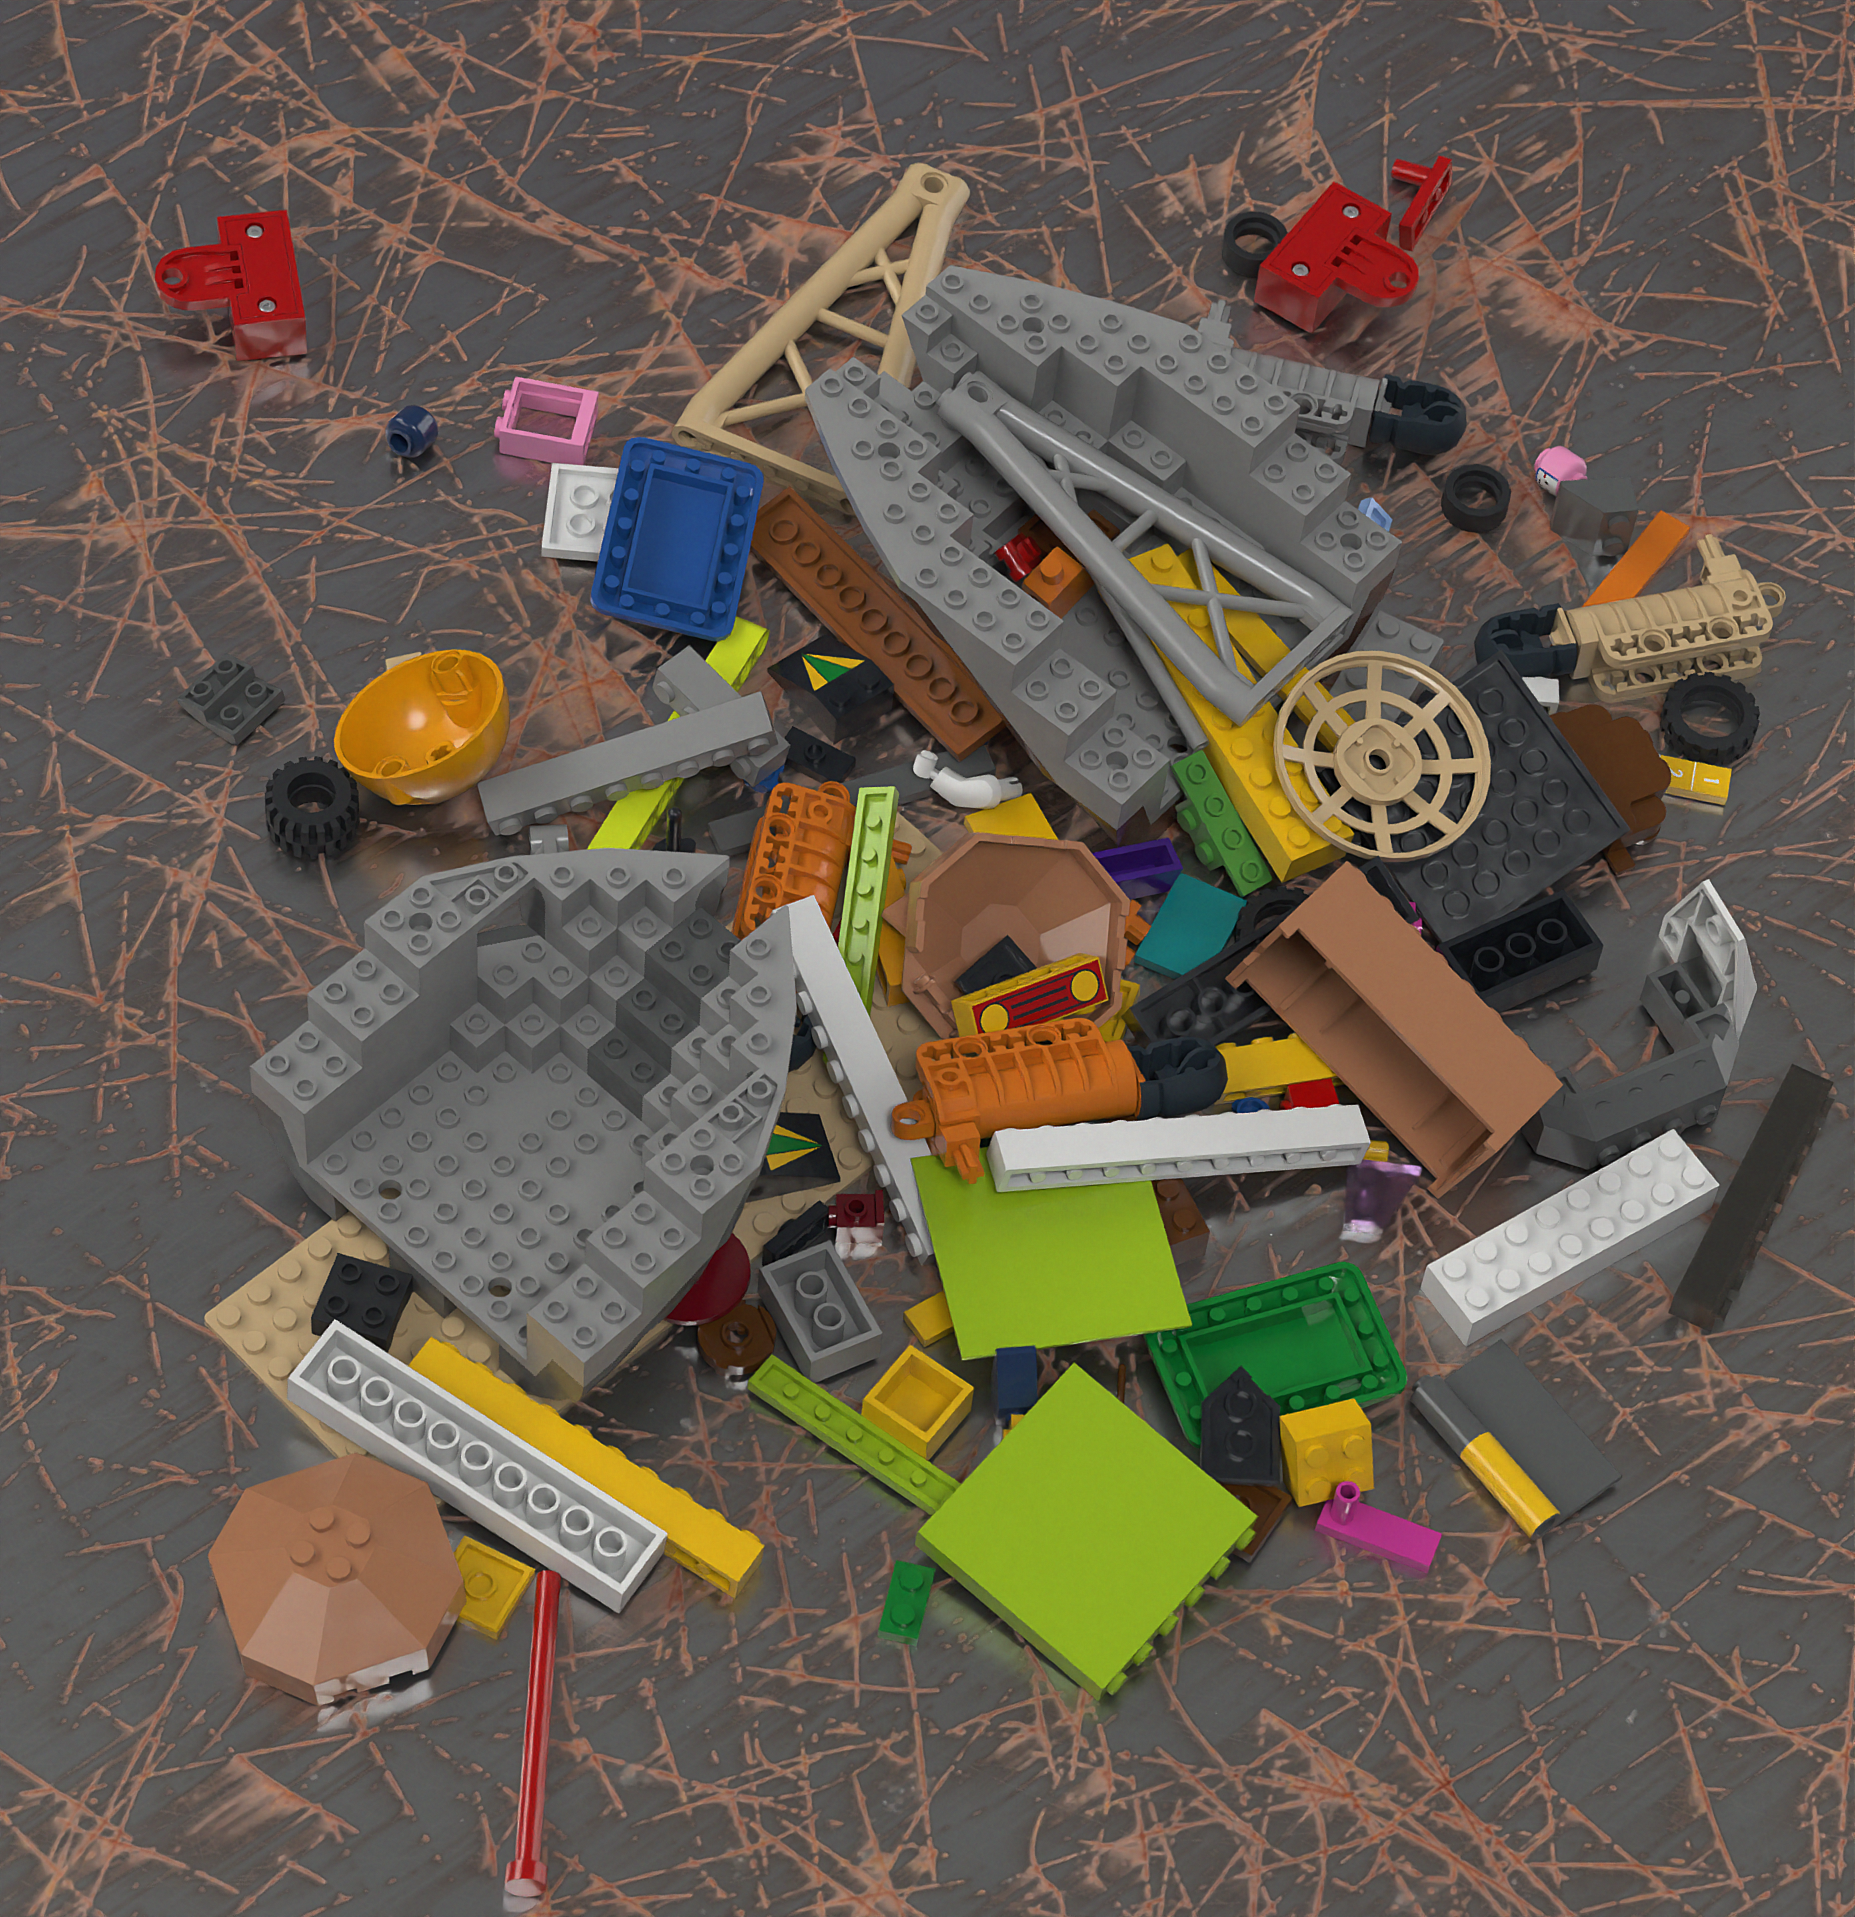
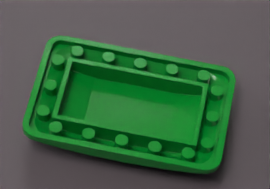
M1336 1262L1186 1304L1192 1327L1143 1334L1145 1343L1185 1438L1189 1444L1198 1449H1201V1402L1240 1366L1252 1376L1251 1379L1267 1396L1270 1395L1280 1406V1416L1355 1398L1360 1408H1364L1401 1394L1406 1387L1408 1379L1406 1369L1363 1273L1357 1266L1349 1262Z

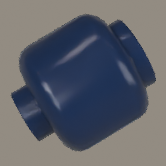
M410 405L403 408L388 421L385 428V436L389 447L396 454L406 458H416L436 441L438 425L429 411L420 406Z

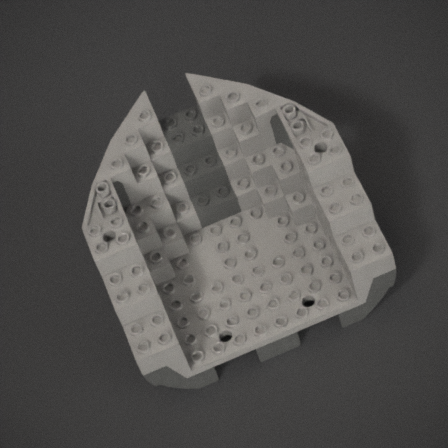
M600 848L510 856L421 876L364 921L365 949L307 993L308 1021L250 1066L252 1096L261 1124L268 1130L281 1156L308 1197L335 1221L348 1211H351L389 1245L390 1268L413 1275V1291L443 1318H446L456 1308H459L499 1344V1368L529 1394L554 1400L570 1399L575 1404L609 1375L636 1347L644 1335L674 1310L698 1281L714 1252L728 1241L743 1212L746 1199L760 1174L785 1099L797 1011L789 907L784 905L742 941L714 918L721 890L726 887L730 857L727 855ZM515 901H519L521 918L527 925L507 926L477 934L481 928ZM386 1188H395L401 1193L395 1199H385L380 1195ZM503 1285L508 1287L511 1292L505 1297H495L489 1291L494 1286Z

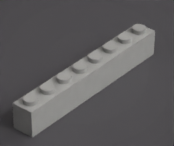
M761 691L478 782L477 786L487 822L494 834L512 835L519 832L524 826L536 822L539 824L554 821L558 815L570 811L583 812L590 809L593 804L604 800H620L625 798L629 792L641 788L654 789L661 786L664 781L675 777L688 778L696 775L700 769L713 765L725 766L732 763L735 758L743 755L763 754L770 750L771 746L778 745L779 743L768 706Z

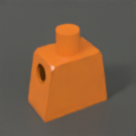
M1056 547L1023 581L1022 590L1062 619L1095 583L1084 567L1061 548Z

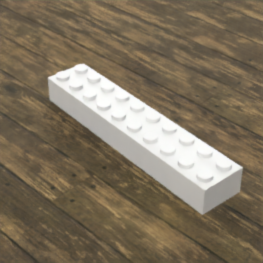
M337 1320L331 1323L288 1377L287 1399L394 1469L428 1482L430 1490L434 1495L550 1570L559 1573L561 1577L618 1614L664 1553L667 1532Z

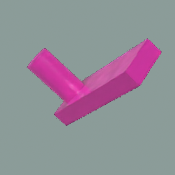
M1351 1481L1340 1483L1337 1486L1334 1499L1325 1502L1315 1531L1427 1574L1440 1543L1442 1533L1358 1502L1360 1496L1359 1487Z

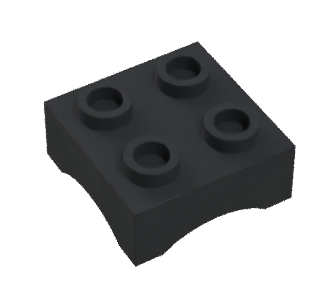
M338 1253L311 1316L312 1334L322 1336L331 1323L337 1320L388 1353L400 1317L413 1292V1275Z

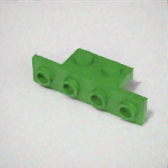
M1199 750L1170 766L1187 797V800L1175 806L1178 812L1177 819L1182 829L1190 834L1196 845L1195 852L1198 859L1208 867L1209 871L1224 865L1241 897L1270 882L1272 876L1204 751Z

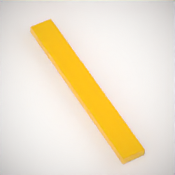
M1189 548L1177 557L1197 589L1203 591L1193 549ZM1212 565L1218 593L1241 596ZM1222 608L1231 642L1262 677L1291 652L1257 613ZM1304 667L1277 694L1285 701L1290 691L1309 670ZM1319 681L1315 683V686L1327 702L1333 699V696ZM1304 694L1293 708L1295 714L1307 727L1317 713ZM1343 707L1335 711L1348 727L1355 723L1354 719ZM1323 722L1316 737L1333 753L1339 738Z

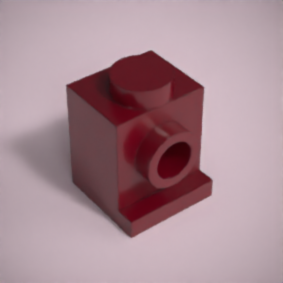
M875 1190V1194H836L835 1205H828V1228H835L836 1243H882L884 1231L883 1190Z

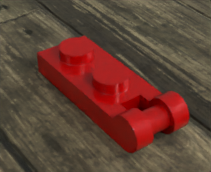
M1023 532L1016 535L994 552L998 560H1004L1010 569L1009 576L1014 583L1029 574L1042 562L1039 557L1042 553L1038 544L1031 536L1026 538Z

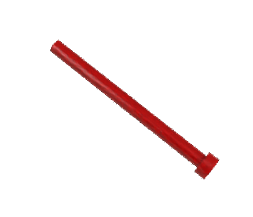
M550 1570L539 1572L536 1580L515 1860L506 1865L504 1887L506 1891L523 1897L541 1895L546 1891L548 1868L540 1862L561 1585V1575Z

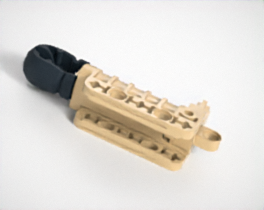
M1712 534L1705 535L1703 540L1697 541V547L1704 561L1700 575L1701 586L1565 611L1557 603L1542 606L1540 610L1529 608L1502 613L1491 617L1478 631L1474 641L1476 661L1479 665L1502 650L1521 678H1535L1538 676L1547 678L1551 673L1556 676L1569 674L1572 680L1587 677L1595 696L1607 703L1668 693L1669 689H1673L1679 679L1686 680L1688 675L1698 673L1699 676L1704 675L1705 672H1714V676L1719 677L1724 674L1732 677L1731 681L1749 678L1759 671L1762 661L1759 644L1769 638L1773 627L1772 618L1777 617L1781 613L1786 595L1782 587L1775 583L1764 582L1757 584L1750 571L1741 569L1736 555L1725 556L1717 537L1713 538ZM1763 595L1772 596L1776 599L1777 604L1773 606L1766 605ZM1756 626H1762V629L1757 631ZM1550 635L1549 638L1553 646L1543 648L1540 637ZM1744 656L1746 660L1752 661L1750 664H1746L1744 660L1738 661L1739 657ZM1712 660L1717 662L1721 669L1710 671L1702 663ZM1672 669H1677L1679 673H1684V676L1679 677L1677 673H1671ZM1638 673H1646L1649 674L1654 681L1648 683H1640L1635 678V675ZM1609 681L1612 686H1616V689L1611 690L1609 686H1604V682Z

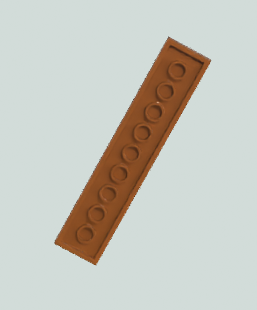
M791 486L758 509L750 550L844 645L871 659L894 683L893 695L959 762L1006 727V724L967 673L950 646L933 634L923 619Z

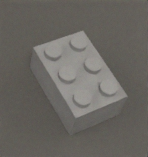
M831 1240L759 1268L758 1293L806 1378L816 1383L880 1357L882 1332Z

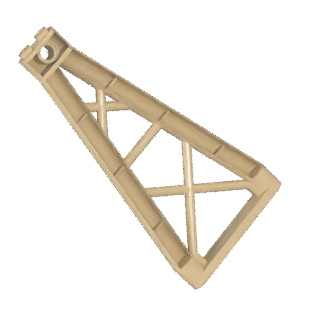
M913 163L910 165L894 193L691 398L672 430L674 440L682 447L753 464L761 470L765 482L783 489L791 486L801 496L857 517L836 476L725 431L724 428L728 425L807 406L805 389L813 381L795 342L816 321L884 348L877 374L880 375L885 371L909 389L916 358L902 314L925 295L926 285L941 272L953 224L970 196V190L966 183L959 177L944 173L927 164ZM916 218H919L920 221L909 259L890 263L885 250ZM875 261L876 267L868 268ZM905 274L901 286L897 276ZM881 279L884 280L896 305L888 335L827 310L849 287ZM785 354L802 393L730 410L777 360Z

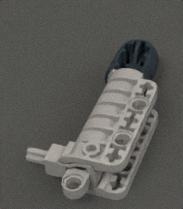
M1219 300L1218 304L1212 302L1208 318L1201 317L1197 332L1299 404L1300 411L1295 434L1309 444H1315L1316 449L1338 465L1342 464L1348 444L1365 448L1368 434L1370 442L1384 445L1390 441L1395 448L1420 454L1436 455L1448 452L1456 447L1466 431V407L1461 399L1447 388L1411 379L1403 383L1400 377L1385 374L1379 390L1380 380L1234 348V340L1230 339L1232 324L1228 323L1232 308L1226 306V301ZM1390 408L1402 410L1401 416L1389 414ZM1327 448L1333 449L1332 455L1325 453Z

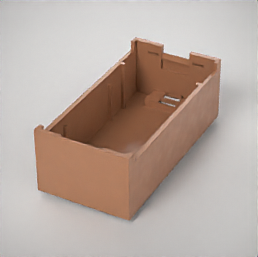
M1348 861L1299 905L1225 978L1235 989L1246 981L1436 1178L1427 1189L1437 1199L1493 1156L1563 1086V1083L1556 1077L1554 1070L1535 1056L1529 1049L1527 1042L1520 1036L1515 1035L1502 1021L1500 1014L1493 1008L1488 1007L1479 998L1472 985L1466 980L1461 979L1448 965L1445 957L1439 952L1434 951L1423 940L1418 929L1412 924L1407 923L1395 911L1391 901L1385 896L1380 895L1367 882L1364 873L1353 867Z

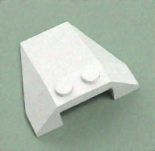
M1708 879L1701 882L1664 916L1658 936L1675 963H1682L1699 956L1704 958L1722 988L1717 1005L1724 1003L1728 1008L1739 1041L1757 991V984L1746 940Z

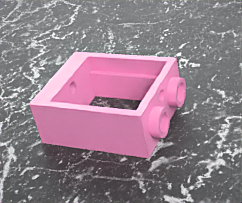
M515 376L512 389H506L502 402V410L505 411L504 417L498 416L495 424L494 438H499V453L550 463L584 465L598 417L599 392ZM521 408L577 417L571 440L515 430Z

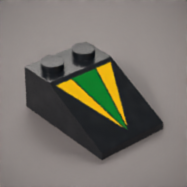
M826 634L768 667L767 672L834 745L892 710L894 683L871 659Z
M780 1112L760 1174L745 1203L840 1182L841 1178L819 1114Z

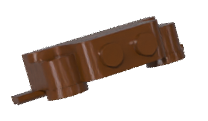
M1588 704L1569 712H1557L1549 715L1631 829L1627 834L1603 849L1602 853L1616 876L1633 870L1636 864L1625 847L1633 844H1649L1657 837L1661 824L1666 817V807L1661 799L1671 783L1669 765L1660 758L1653 746V740L1649 732L1644 730L1641 724L1632 717L1624 716L1612 720L1608 710L1597 704Z

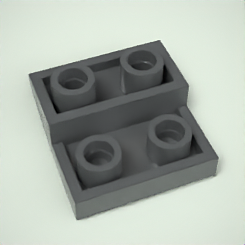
M225 653L177 698V701L205 727L237 746L285 701L283 690L256 677L253 666Z

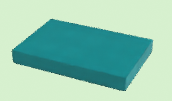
M1180 873L1155 917L1150 930L1139 946L1134 962L1174 980L1226 948L1236 929L1242 906L1246 907L1247 900Z

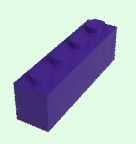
M1169 837L1092 853L1129 900L1169 892L1183 870Z

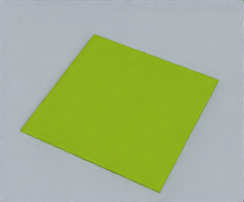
M989 1147L980 1148L979 1161L985 1174L984 1177H978L977 1182L974 1184H969L967 1179L962 1180L956 1166L945 1167L940 1155L910 1158L962 1361L995 1356L996 1348L1035 1346L1036 1350L1192 1327L1151 1180L997 1192L986 1155Z

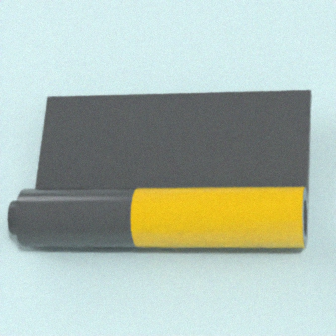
M1502 1339L1447 1378L1443 1379L1440 1375L1431 1377L1427 1374L1417 1380L1411 1388L1413 1391L1410 1398L1411 1402L1531 1540H1536L1548 1533L1622 1479V1475Z

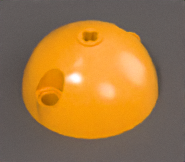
M462 649L435 651L396 665L363 688L341 715L334 736V748L338 760L358 783L381 798L390 800L395 805L437 804L463 794L484 778L495 765L505 747L510 727V706L508 690L498 666L490 658L477 652Z

